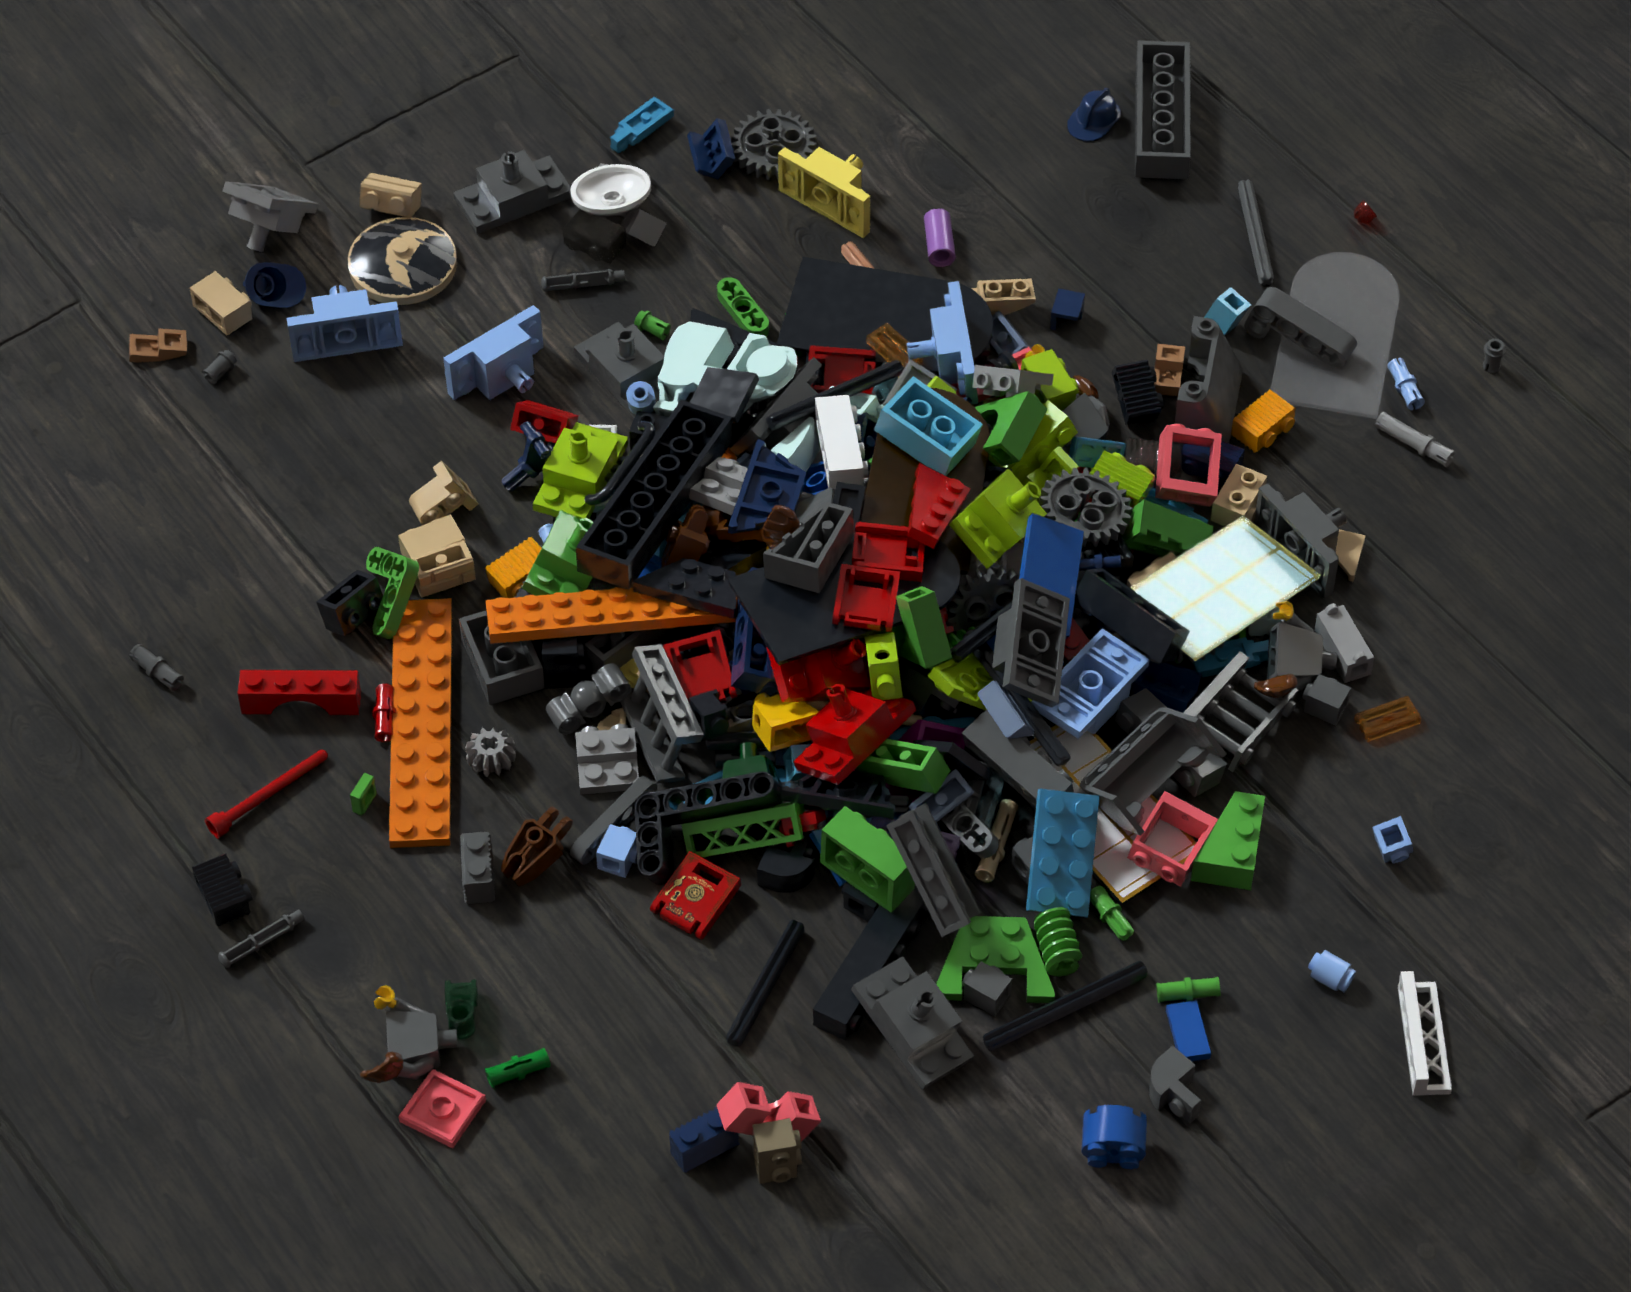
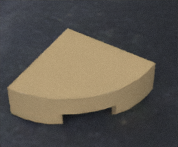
M623 708L612 711V714L598 723L597 728L599 730H610L616 724L626 725V714Z

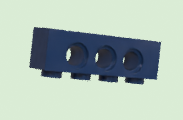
M752 567L748 572L756 570L758 568ZM738 600L731 687L759 693L772 679V666L766 649L767 645H765V642Z

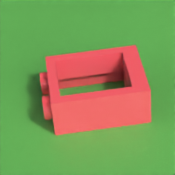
M1182 424L1166 425L1159 439L1155 498L1210 507L1218 496L1222 434L1215 433L1207 428L1196 430L1186 428ZM1172 442L1210 448L1207 484L1170 478Z
M1164 791L1142 827L1145 832L1141 836L1137 835L1127 858L1132 860L1137 866L1146 868L1161 876L1165 881L1173 882L1181 887L1193 867L1195 857L1218 819ZM1160 819L1198 839L1184 864L1145 845Z

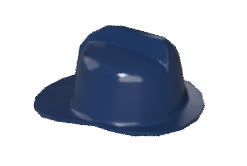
M1105 88L1103 91L1095 90L1087 93L1079 107L1070 116L1067 122V129L1075 139L1081 141L1100 139L1118 121L1121 116V109L1110 94L1109 88Z
M257 263L249 269L245 281H243V286H245L249 298L254 303L262 306L293 307L300 303L306 292V281L303 274L296 267L287 264Z

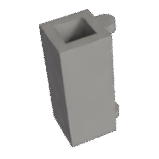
M1334 603L1329 604L1323 611L1317 613L1314 631L1322 635L1325 650L1337 654L1335 667L1344 683L1371 675L1374 656L1344 605L1337 607Z

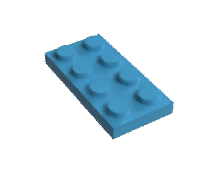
M1038 789L1026 911L1043 912L1056 907H1064L1070 911V916L1088 917L1100 796Z

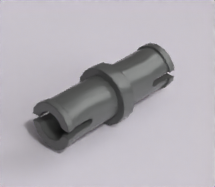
M137 644L130 651L132 654H129V659L144 668L149 677L152 679L157 678L171 691H176L182 685L181 681H184V676L169 667L164 658L161 656L156 657L142 644Z

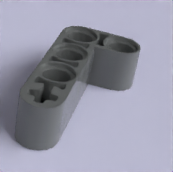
M1268 287L1263 292L1244 323L1247 333L1255 338H1264L1272 328L1324 362L1337 368L1343 367L1357 347L1355 337L1275 287Z

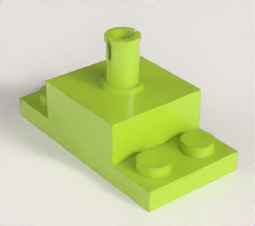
M578 422L575 423L572 429L564 427L551 451V455L542 468L543 485L533 501V511L557 517L560 510H563L578 519H590L595 505H587L584 500L585 496L598 493L605 487L607 482L604 478L608 473H611L610 469L613 465H617L616 461L618 458L623 456L628 446V437Z
M1007 469L975 498L949 526L987 569L1025 536L1028 516L1034 513L1044 517L1047 513L1036 500L1041 496L1039 486L1031 481L1023 486L1019 479Z

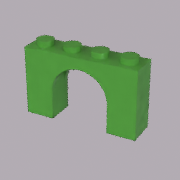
M1029 391L976 406L975 408L983 419L987 421V424L993 427L983 449L1001 466L1019 462L1041 423L1047 408L1039 401L1036 395Z
M921 586L896 596L903 622L902 625L892 628V632L895 633L897 655L926 669H933L942 664L943 661L951 659L952 655L935 592ZM884 630V631H881V632H878V633H875V634L890 633V632H886V630Z

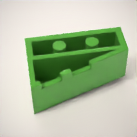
M1235 791L1193 861L1191 881L1251 890L1265 796Z

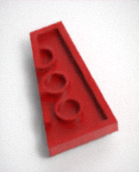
M919 463L915 471L916 481L913 486L914 496L911 502L912 512L909 518L907 536L934 549L966 500L971 488L965 486L957 479L949 478Z

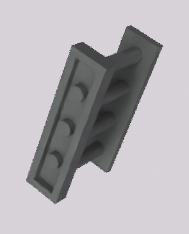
M662 644L635 647L632 656L640 675L635 687L631 689V693L620 703L631 727L635 728V736L656 782L682 781L685 779V775L677 759L682 745L701 742L704 734ZM646 689H648V691H649V693H650V695H651L650 698H649V696H648V694H647V692H646ZM657 711H658V713H659V715H660V717H661L660 720H659V718H658V716H657V714H656ZM667 733H668V735H669V737H670V739H671V743L669 742V740H668V738H667Z
M1239 652L1183 712L1199 718L1220 746L1234 755L1228 768L1232 772L1241 763L1246 765L1255 752L1253 749L1282 716L1288 718L1297 705L1293 701L1298 692L1296 688L1284 698H1272L1258 692L1254 688V683L1257 680L1247 674L1248 671L1244 669L1249 657L1242 652ZM1233 684H1242L1274 705L1275 708L1269 714L1233 690ZM1227 699L1262 723L1254 729L1219 706V700L1225 701ZM1208 715L1210 717L1213 715L1247 738L1246 741L1240 745L1205 722L1204 716Z
M927 803L899 816L898 820L886 825L941 937L970 924V918L981 912Z

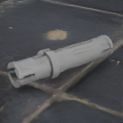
M1382 412L1376 421L1380 422L1375 423L1377 429L1416 449L1419 455L1423 457L1428 456L1445 467H1448L1454 458L1452 456H1455V451L1436 442L1435 437L1431 435L1426 436L1386 412Z

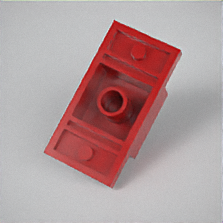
M858 639L782 665H778L770 650L766 647L781 702L830 701L826 691L828 689L831 690L830 687L835 684H842L845 688L862 694L871 688L868 661L866 660V647Z
M842 684L831 686V690L828 689L826 691L830 702L805 724L813 743L793 761L797 771L839 785L916 711L913 701L902 697L880 700L872 697L871 688L862 694L847 689Z

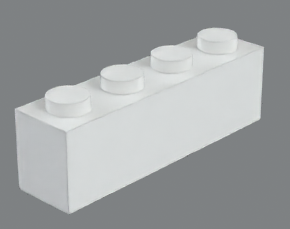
M849 395L816 397L815 420L828 488L836 489L837 482L864 486V478L869 477L867 461H862V459H865L864 443H858V441H861L860 424H855L857 423L856 406H851Z

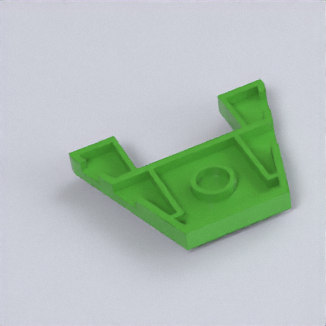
M974 916L970 918L971 923L959 929L936 983L947 1000L962 1001V973H967L970 969L975 970L982 961L989 966L998 967L1004 974L1026 975V1003H1051L1055 1001L1054 989L1026 917Z

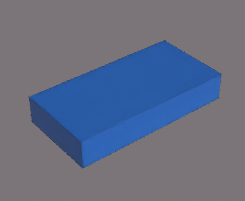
M1197 1000L1166 1005V1014L1176 1049L1191 1062L1210 1059L1211 1051Z

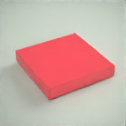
M432 1069L398 1116L399 1122L453 1149L485 1103L486 1095Z

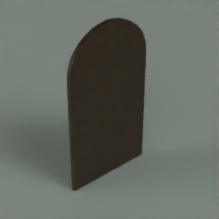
M931 388L983 424L976 444L947 475V477L957 479L965 486L971 488L966 500L953 518L954 520L982 493L988 453L983 447L990 434L985 420L968 401L949 391ZM879 433L876 436L860 522L908 527L912 512L911 502L914 496L913 486L916 481L915 471L921 462ZM948 526L940 541L955 555L960 574L967 575L972 551L955 531Z

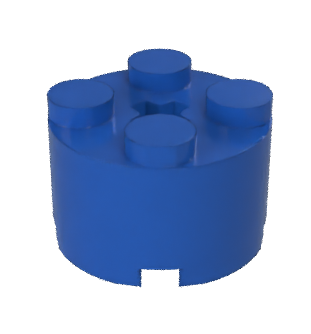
M1121 1105L1097 1106V1112L1090 1114V1109L1085 1111L1083 1115L1082 1154L1088 1158V1165L1100 1168L1105 1167L1108 1162L1120 1163V1167L1125 1169L1138 1168L1139 1161L1146 1155L1147 1116L1141 1112V1117L1133 1114V1108Z

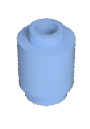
M644 381L631 384L626 393L630 411L635 415L637 410L651 413L656 404L652 386Z
M1326 950L1322 954L1316 952L1308 966V969L1312 970L1310 977L1334 991L1339 989L1345 992L1356 974V971L1350 968L1351 964Z

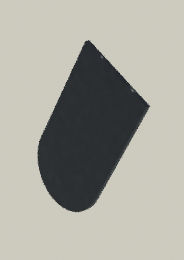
M803 256L776 345L787 346L796 351L809 353L810 345L876 351V357L874 359L864 358V361L885 365L894 360H899L905 368L909 362L906 343L931 340L933 336L930 309L945 307L944 294H949L948 283L952 281ZM959 283L973 362H975L982 356L985 349L989 346L991 338H993L992 314L985 300L976 291ZM934 356L912 359L933 374H939L937 360L934 359Z
M854 538L850 540L820 593L766 579L764 567L728 578V584L778 665L886 630L885 625L882 624L880 625V631L844 626L845 619H840L838 625L832 624L841 564L852 565ZM940 540L934 549L925 545L922 582L899 580L897 596L923 586L935 592L939 610L946 607L954 598L959 587L960 569L955 555ZM907 547L906 555L918 557V549ZM854 580V585L883 589V584ZM897 599L892 628L903 624Z

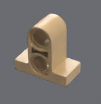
M443 461L433 467L437 476L414 492L409 498V503L421 525L448 516L461 505H464L469 511L479 505L468 485Z

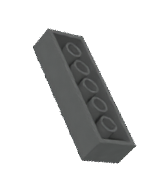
M1137 41L1135 177L1188 179L1191 157L1190 42Z

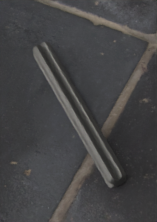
M1249 179L1246 181L1241 180L1238 183V191L1258 281L1262 286L1266 284L1271 285L1274 275L1253 182Z

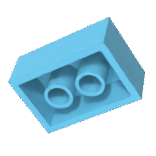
M913 376L881 409L874 431L925 466L947 476L976 444L983 424Z

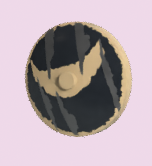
M397 217L383 220L364 230L355 239L350 248L348 266L354 285L358 290L366 289L369 298L381 303L397 301V305H409L430 299L445 289L455 274L457 256L453 240L438 225L420 218Z

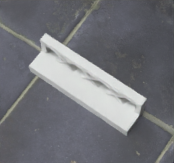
M1402 971L1398 984V994L1413 1095L1451 1094L1452 1089L1436 982H1415L1414 971ZM1417 992H1429L1430 1001L1424 1007L1418 1003ZM1422 1016H1425L1434 1023V1028L1429 1033L1422 1030ZM1426 1043H1429L1438 1050V1055L1433 1060L1426 1057L1424 1047ZM1433 1070L1441 1076L1443 1084L1428 1085V1072Z

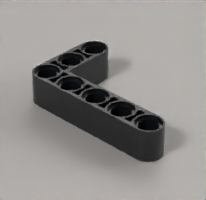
M755 772L641 795L635 803L637 865L639 871L654 884L663 885L667 883L674 872L672 826L776 806L781 802V789L783 787L771 774ZM770 785L769 790L762 794L763 789ZM742 790L740 796L734 799L735 794ZM713 796L712 801L705 805L706 800ZM685 801L683 807L677 810L678 805ZM657 806L655 812L649 815L651 809ZM655 835H658L656 841L650 843L652 838ZM657 863H660L659 867L652 872L653 867Z

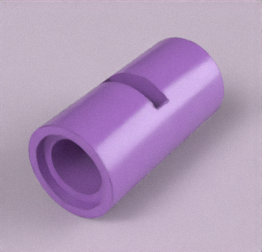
M944 209L930 210L924 216L928 259L933 266L945 267L952 264L955 260L951 216Z

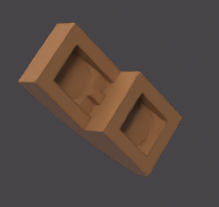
M159 329L158 336L130 334L129 362L163 361L187 354L186 330Z
M1158 344L1155 361L1157 381L1154 383L1157 393L1178 396L1184 362V346Z

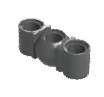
M610 663L602 666L596 674L591 675L594 681H582L572 689L570 696L565 692L562 696L552 699L547 704L546 712L561 735L571 734L582 724H585L586 721L583 717L592 718L601 714L607 702L610 706H613L614 703L628 697L632 688L617 664Z

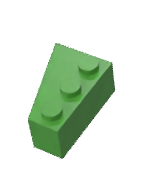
M1144 499L1133 507L1129 526L1126 527L1122 537L1130 550L1164 557L1172 552L1180 559L1212 539L1213 526L1204 523L1200 519L1188 517Z

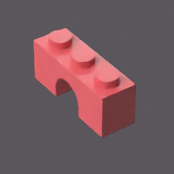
M737 1082L716 1104L724 1130L753 1135L752 1125L790 1118L793 1130H799L802 1142L821 1122L813 1096L787 1091L778 1101L768 1104L763 1086Z

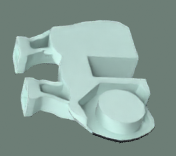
M687 322L675 330L667 345L664 363L658 375L660 400L653 407L657 415L669 417L681 400L685 401L691 392L696 391L707 367L722 369V366L734 349L726 328ZM749 333L727 368L728 370L757 373L759 378L744 412L753 403L775 396L785 389L796 376L798 361L794 349L787 346L770 345L766 336Z

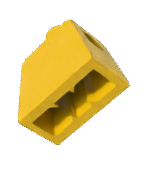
M763 692L754 699L752 726L768 751L772 752L810 741L811 738L805 724L819 711L806 702H781L779 694L770 697L767 693Z

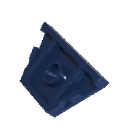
M757 439L728 525V533L734 534L762 529L775 505H783L792 509L794 513L796 512L806 481V472L797 465L791 464L782 454H774L766 448V443L763 440Z

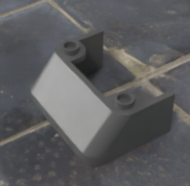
M1163 707L1147 717L1082 779L1080 788L1085 794L1100 796L1099 808L1121 828L1141 836L1145 832L1139 825L1143 820L1145 811L1141 804L1181 766L1198 767L1206 761L1209 753L1222 758L1227 753L1199 718Z

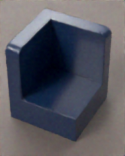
M1058 288L1051 312V330H1056L1059 318L1074 321L1082 320L1085 293Z

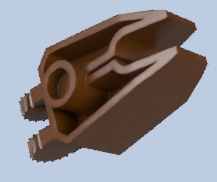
M693 505L689 512H687L683 522L677 520L674 525L670 526L666 535L667 544L661 557V568L682 558L693 559L698 562L701 555H705L710 540L704 531L709 517L703 506Z
M553 806L548 808L538 821L534 819L525 820L505 852L501 872L506 878L515 873L512 879L518 887L535 880L563 855L561 840L572 828L573 820L566 816L560 820L552 831L548 830L559 815V810Z

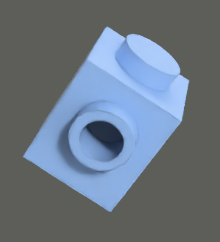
M1401 816L1372 827L1374 837L1385 863L1388 861L1398 863L1409 858V854L1413 852V847Z
M610 824L596 852L597 868L626 878L632 863H637L636 832L628 827H618Z

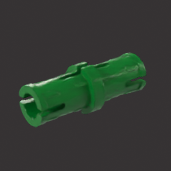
M541 1048V1050L521 1057L517 1055L512 1056L510 1061L485 1068V1073L491 1088L515 1078L518 1080L525 1079V1075L546 1067L549 1068L551 1064L545 1048Z

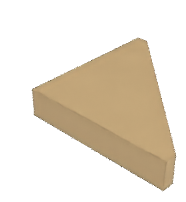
M1339 529L1336 554L1339 558L1338 564L1348 575V580L1353 582L1366 535Z

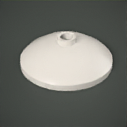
M613 164L600 166L583 173L573 182L570 192L573 203L585 212L604 216L618 215L639 206L650 194L651 182L648 174L637 167Z

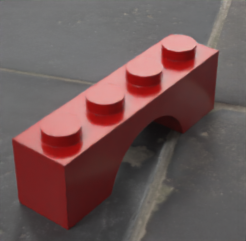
M240 670L237 694L242 714H271L280 704L290 701H305L322 707L329 715H359L361 686L358 670Z

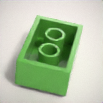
M844 806L822 829L820 863L892 913L914 890L915 883L894 840L891 839L885 830L877 829L867 822L865 817L859 812H853Z

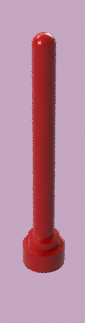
M325 750L317 751L227 812H214L205 818L207 828L214 837L219 839L229 832L233 821L324 762L328 758V753Z

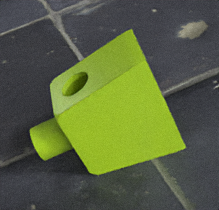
M890 632L866 636L865 643L872 697L880 700L903 697L895 633ZM885 652L888 658L877 659V654Z

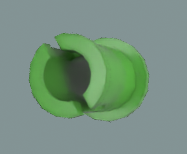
M641 310L634 321V324L638 326L637 328L640 331L645 330L661 340L666 338L664 333L668 335L671 329V324L652 316L649 310Z

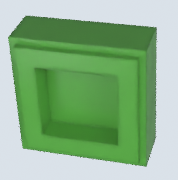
M364 773L350 794L354 813L363 815L376 796L374 776Z

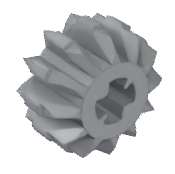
M494 726L491 731H486L482 727L481 734L472 733L471 741L466 742L465 746L466 759L469 766H473L476 774L484 771L486 777L491 772H495L500 776L501 769L510 770L511 762L515 761L516 752L514 750L515 742L513 738L508 736L506 730L498 732Z

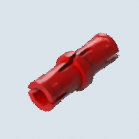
M379 684L375 688L376 706L373 708V718L375 719L374 737L379 742H390L391 735H393L392 719L393 713H396V708L393 706L394 687L390 684Z

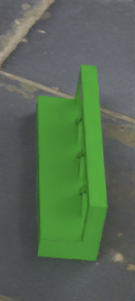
M788 802L769 808L681 824L687 854L691 851L700 857H707L802 840L804 835L799 814L805 812L804 804ZM791 817L794 834L785 836L775 829L780 819ZM774 820L773 823H772V825H770V824H768V823L766 822V821ZM758 823L768 830L762 840L757 841L747 834L752 824ZM746 825L743 830L738 827ZM730 828L740 835L734 845L729 846L719 839L724 829ZM718 830L715 835L710 833V831ZM702 833L711 840L706 850L696 851L693 840L694 834ZM771 834L776 836L775 838H769ZM743 838L748 841L747 843H741ZM715 843L720 846L719 848H713Z

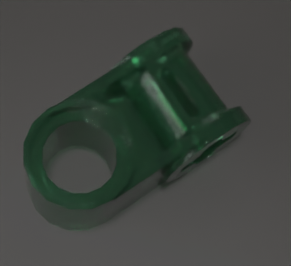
M471 979V982L452 983L451 980H445L448 1030L456 1029L457 1039H467L474 1034L476 1029V1007L478 1006L477 979Z

